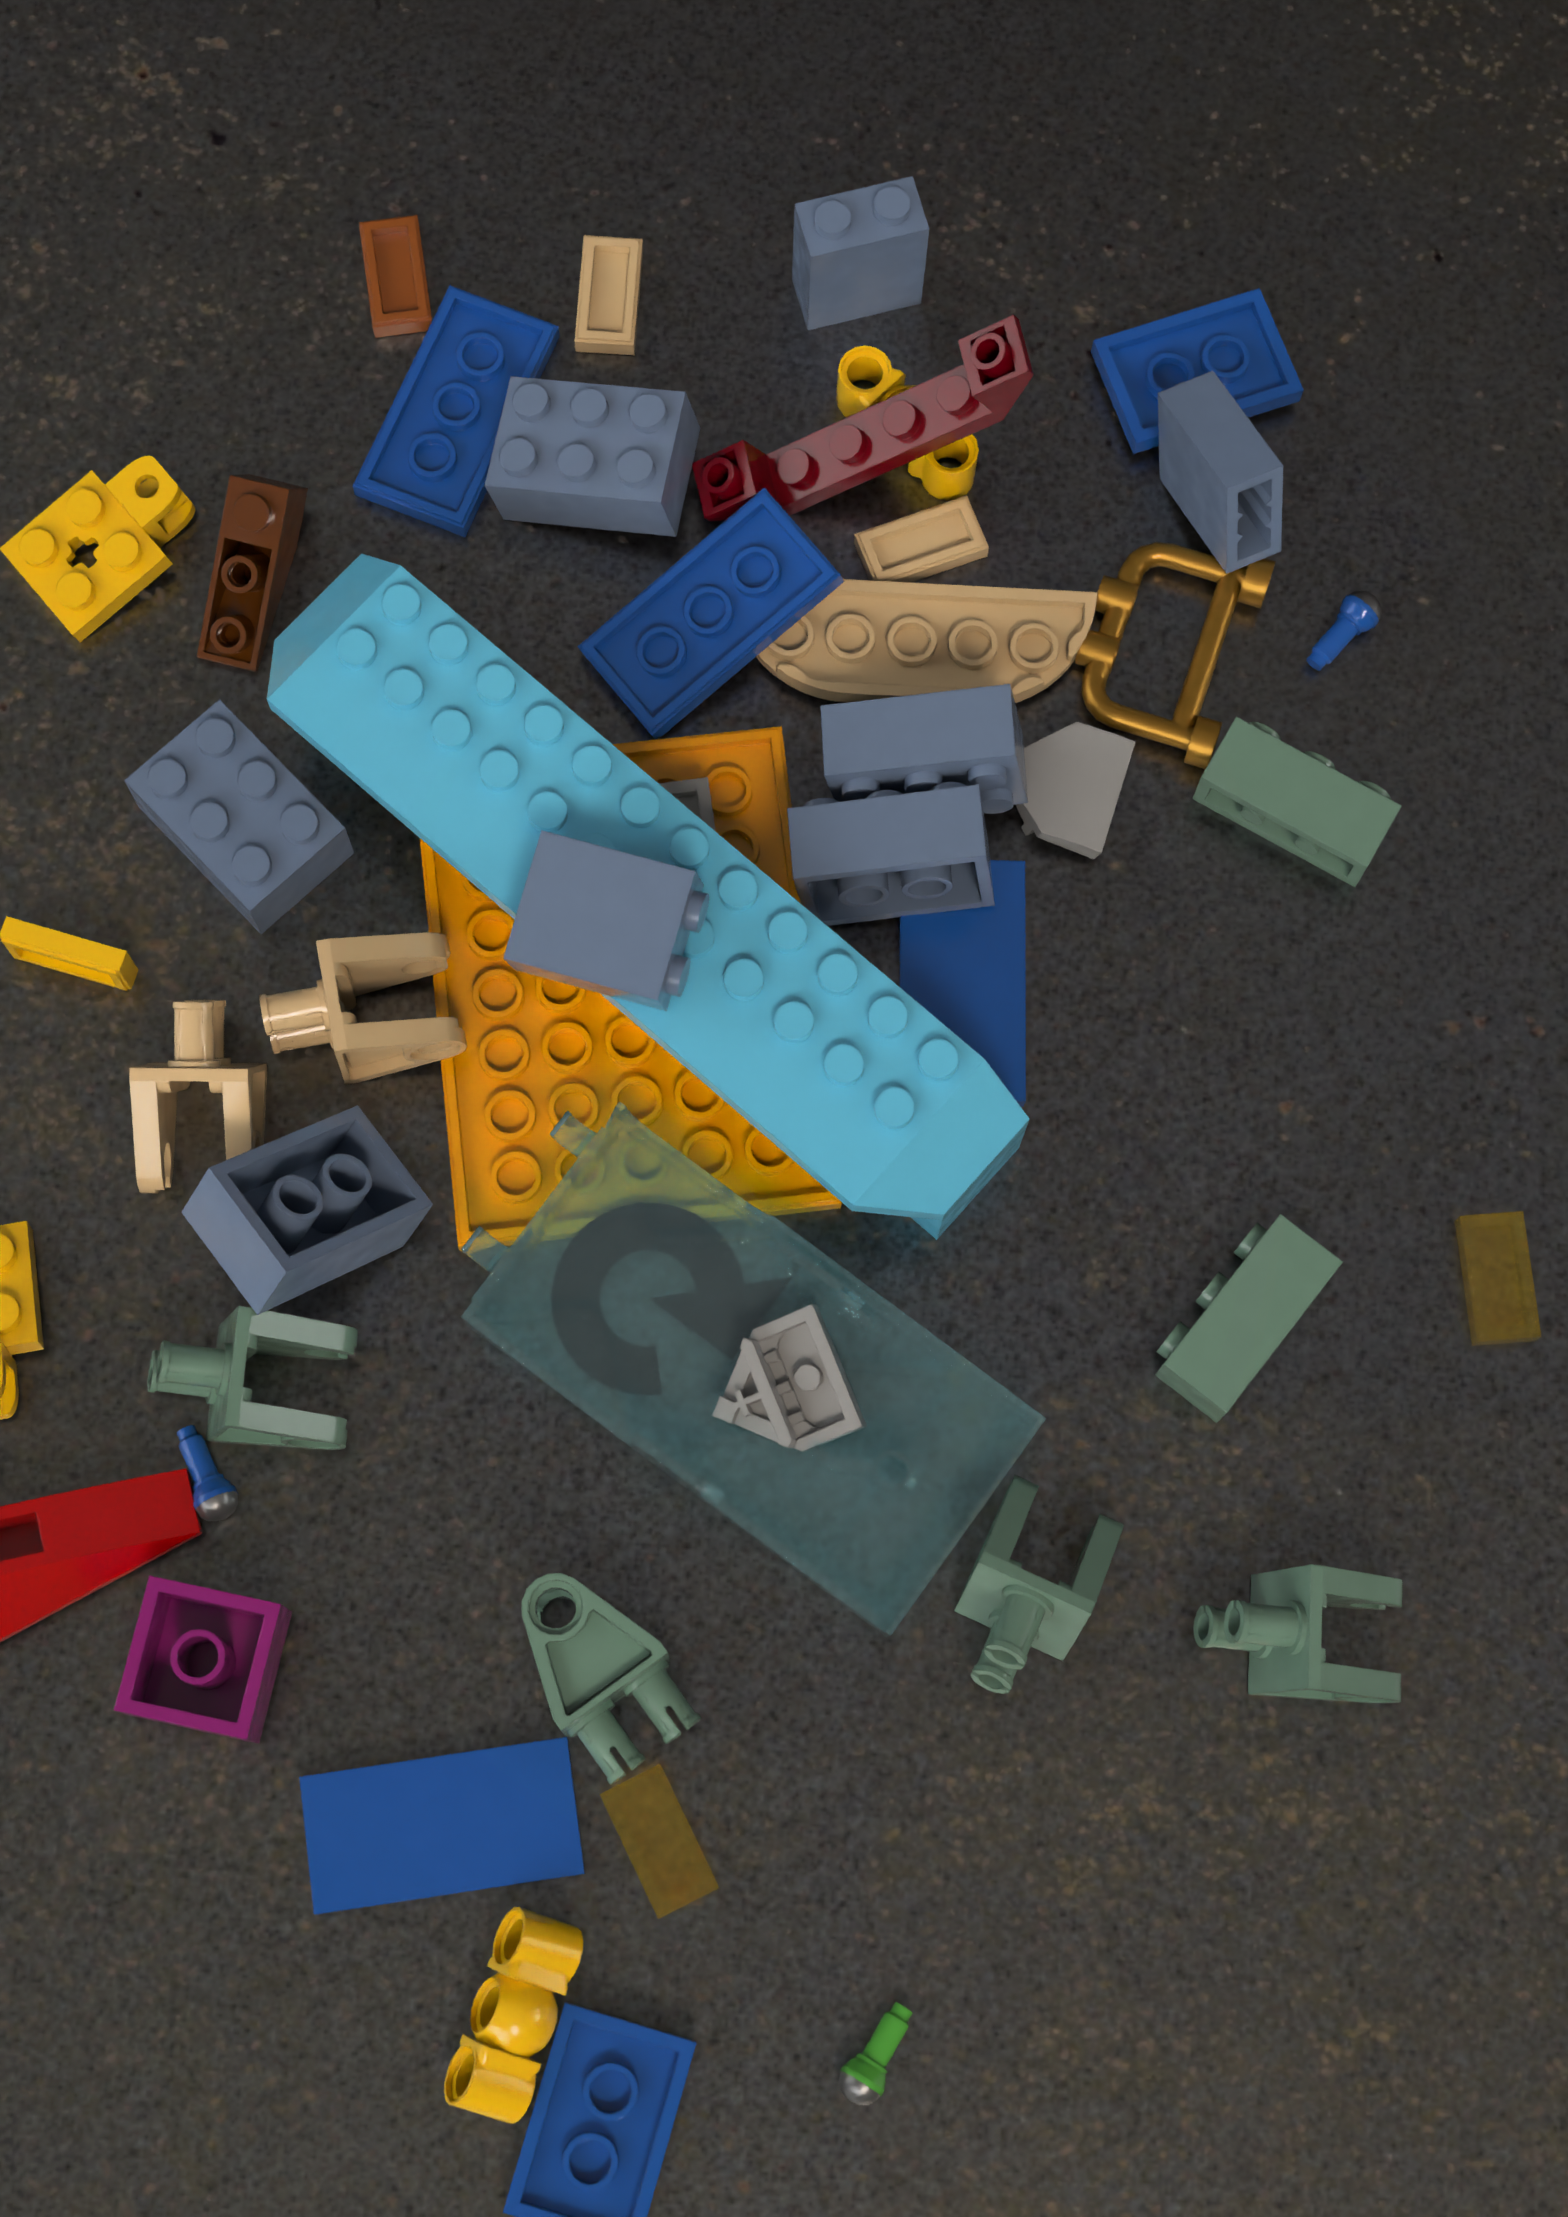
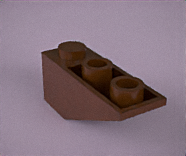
M251 474L230 475L197 658L258 671L297 549L308 488Z

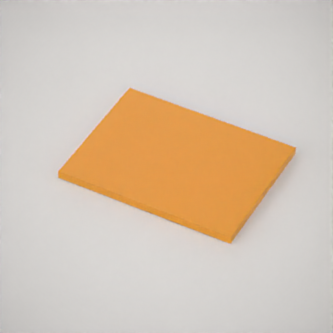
M782 726L613 744L658 783L708 777L715 831L800 902L792 873L787 808H792ZM420 839L428 932L446 935L451 952L449 958H447L448 968L433 975L436 1017L457 1018L459 1028L465 1031L467 1042L465 1051L456 1056L441 1060L457 1242L460 1251L573 1239L598 1217L612 1210L634 1204L654 1203L674 1206L695 1214L707 1223L841 1208L842 1202L600 993L517 971L510 966L503 957L514 919Z

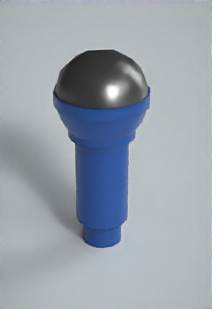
M1355 591L1345 596L1342 600L1337 620L1312 647V653L1306 659L1312 668L1320 671L1326 664L1332 663L1355 635H1360L1362 632L1375 628L1382 613L1381 605L1377 598L1367 591Z
M195 1425L186 1426L177 1432V1436L180 1440L179 1449L194 1482L193 1506L199 1516L207 1521L224 1520L234 1513L238 1505L237 1489L229 1480L224 1478L223 1474L218 1473L202 1435L198 1434Z

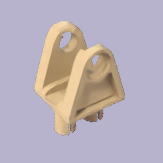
M423 932L318 940L316 945L322 979L317 980V987L271 995H259L265 1032L267 1036H270L274 1054H279L281 1051L330 1043L331 1048L334 1049L345 1085L359 1083L447 1059L462 1053L467 1048L465 1031L459 1028L458 1019L454 1017L358 1023L354 1014L346 1012L356 1006L355 996L431 976L448 968L447 958H449L451 952L448 938L444 934Z
M226 1000L174 1001V1060L152 1062L129 1068L137 1186L140 1193L158 1194L160 1190H165V1187H171L174 1164L177 1093L189 1088L191 1081L209 1082L211 1093H222L226 1160L264 1145L267 1063H231L230 1057H224V1007H226Z

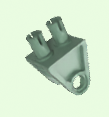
M238 1306L219 1325L216 1348L170 1343V1341L163 1340L160 1350H154L151 1355L147 1392L155 1393L159 1391L205 1397L206 1404H210L205 1441L323 1450L346 1448L348 1433L346 1429L347 1419L251 1402L253 1390L243 1387L245 1364L254 1354L346 1360L348 1354L354 1355V1349L357 1347L358 1330L342 1324L268 1310L257 1315L252 1307Z
M1014 1475L954 1610L961 1615L990 1627L991 1630L980 1658L971 1672V1678L984 1689L1000 1694L1010 1692L1017 1670L1024 1668L1027 1662L1030 1647L1061 1661L1064 1660L1092 1614L1124 1527L1123 1523L1099 1514L1094 1527L1091 1528L1067 1583L1059 1581L1058 1584H1054L1021 1568L1023 1563L1010 1557L1039 1486L1018 1475Z
M1310 1564L1252 1574L1250 1603L1242 1600H1233L1229 1603L1227 1609L1216 1608L1212 1605H1202L1196 1613L1194 1619V1638L1200 1648L1216 1647L1249 1652V1695L1364 1703L1401 1702V1674L1326 1663V1649L1321 1648L1323 1609L1339 1607L1386 1610V1606L1402 1607L1403 1581L1401 1579Z
M562 1573L546 1574L535 1579L526 1589L521 1602L522 1618L552 1718L566 1737L570 1736L572 1738L578 1735L606 1775L610 1785L626 1776L611 1754L612 1749L618 1750L632 1771L646 1760V1757L643 1753L639 1752L611 1712L615 1707L614 1703L633 1694L662 1735V1740L665 1744L670 1743L681 1735L680 1730L666 1712L668 1708L674 1711L686 1730L701 1720V1716L694 1711L666 1671L670 1666L668 1652L659 1640L575 1578ZM566 1598L576 1604L575 1615L567 1625L561 1628H550L542 1623L543 1611L551 1601Z

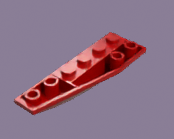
M187 1468L0 1506V1642L203 1534L199 1515L193 1506L194 1492L189 1470Z

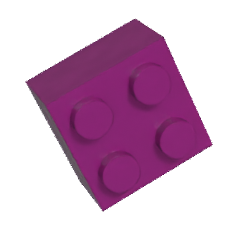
M149 1575L114 1711L259 1744L292 1611L279 1603Z

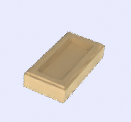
M584 235L575 330L576 352L635 356L643 239Z
M967 496L854 534L855 548L868 579L871 581L912 583L988 556L989 546Z

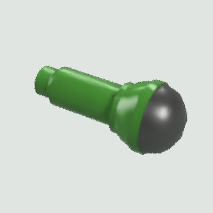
M895 2002L891 2010L883 2015L862 2054L858 2053L855 2058L842 2066L839 2086L843 2095L850 2102L857 2105H869L884 2093L885 2075L887 2073L885 2068L909 2027L908 2020L913 2013L903 2005Z

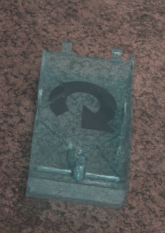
M620 1101L615 1106L605 1128L602 1127L598 1133L584 1126L569 1111H566L550 1132V1136L578 1159L510 1248L493 1238L481 1226H478L461 1250L490 1272V1275L471 1298L473 1302L461 1318L467 1327L886 1637L891 1636L1046 1418L776 1217L762 1212L742 1199L642 1124ZM816 1304L819 1307L867 1426L802 1452L795 1448L784 1447L778 1444V1442L736 1424H730L712 1416L719 1397L724 1395L741 1352L739 1347L743 1337L750 1338L753 1329L808 1305Z

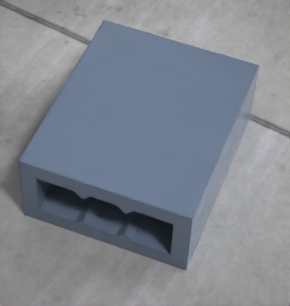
M913 176L795 203L792 281L807 330L921 304L929 226Z
M1214 371L1178 383L1169 389L1159 392L1160 480L1226 574L1281 552L1283 464Z
M541 830L503 959L517 971L667 1011L671 995L680 997L684 991L691 960L683 956L690 931L699 933L702 929L708 910L709 894L702 892L704 884L696 871Z

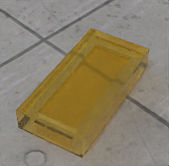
M1523 1211L1459 1216L1455 1220L1472 1346L1538 1340L1541 1337Z
M661 1764L600 1794L658 1919L719 1889Z

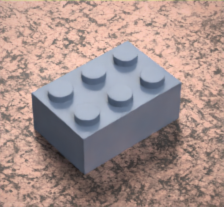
M511 376L484 486L504 520L676 537L700 426L688 396L684 391Z
M1010 684L820 706L824 777L833 799L839 802L866 799L871 793L881 790H895L906 794L929 791L933 786L940 783L959 782L966 786L979 784L983 812L986 814L1003 813L1012 809L1013 805L1028 803L1023 733Z
M220 699L124 780L138 807L260 934H263L354 854L346 828Z
M945 782L933 786L929 791L902 794L895 790H881L871 793L866 799L839 802L832 798H817L806 802L802 807L787 808L792 873L800 902L827 926L897 918L903 915L930 914L995 906L988 836L979 784L966 786L959 782Z
M357 1105L209 1167L183 1208L182 1214L255 1313L259 1315L403 1247L433 1206V1203Z

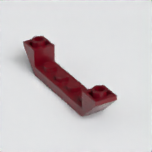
M1011 315L959 339L958 344L964 364L773 452L765 454L745 440H741L694 462L692 467L704 518L709 521L727 520L764 487L786 513L792 515L1004 420L1034 375L1019 319L1015 315Z

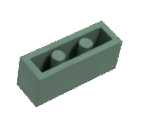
M1238 717L1234 719L1202 774L1192 798L1353 887H1356L1402 807L1400 804L1392 801L1390 795L1380 786L1369 781L1357 782L1338 772L1334 764L1321 754L1312 751L1301 752L1281 741L1278 733L1269 726L1259 722L1247 723Z
M1281 1214L1268 1230L1258 1222L1234 1251V1254L1244 1260L1235 1273L1228 1279L1218 1272L1195 1301L1205 1311L1190 1329L1180 1321L1156 1351L1166 1361L1155 1376L1216 1423L1229 1411L1343 1263L1338 1257Z

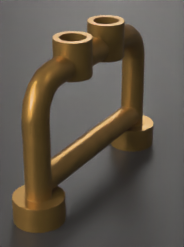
M1154 542L1142 545L1129 554L1121 566L1117 578L1103 576L1097 593L1095 609L1097 612L1104 613L1099 631L1089 630L1076 655L1075 664L1086 667L1083 674L1081 693L1088 711L1096 720L1111 728L1186 750L1184 763L1206 769L1211 761L1223 722L1200 716V711L1236 603L1240 602L1261 609L1276 561L1264 558L1226 574L1214 556L1176 544ZM1157 566L1170 568L1217 583L1172 720L1112 701L1106 693V683L1114 666L1127 621L1131 616L1142 577L1150 568Z

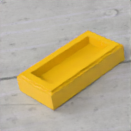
M6 916L0 931L1 942L15 959L125 991L127 989L132 990L139 971L126 950Z

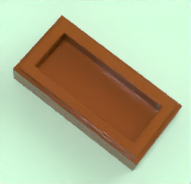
M418 215L359 222L375 338L428 331L433 320Z

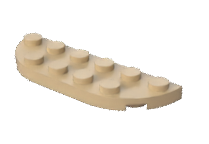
M843 579L844 582L758 654L756 658L774 676L800 692L829 701L847 703L1010 684L1014 701L1017 703L1049 687L1075 661L1077 652L1091 629L1096 609L1097 592Z

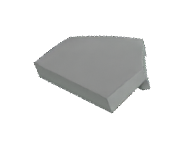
M1075 722L1024 747L1028 803L1015 806L1024 821L1021 828L1025 836L1035 832L1037 838L1091 859H1095L1100 855L1136 741L1090 725Z
M816 1304L808 1305L753 1329L750 1338L743 1337L739 1347L741 1352L724 1395L719 1397L712 1416L730 1424H736L778 1442V1444L784 1447L795 1448L802 1452L867 1426L819 1307Z

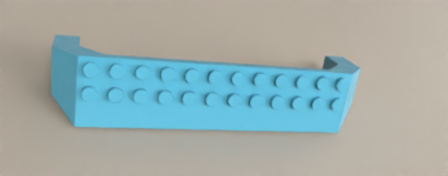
M361 553L274 640L267 693L270 709L514 920L541 830L696 871L704 884L702 892L709 894V905L702 929L699 933L690 931L683 956L690 958L691 963L682 995L680 997L671 995L667 1011L605 994L601 995L851 1211L911 1217L937 1240L1020 1147L1030 1119L981 1055L401 565Z

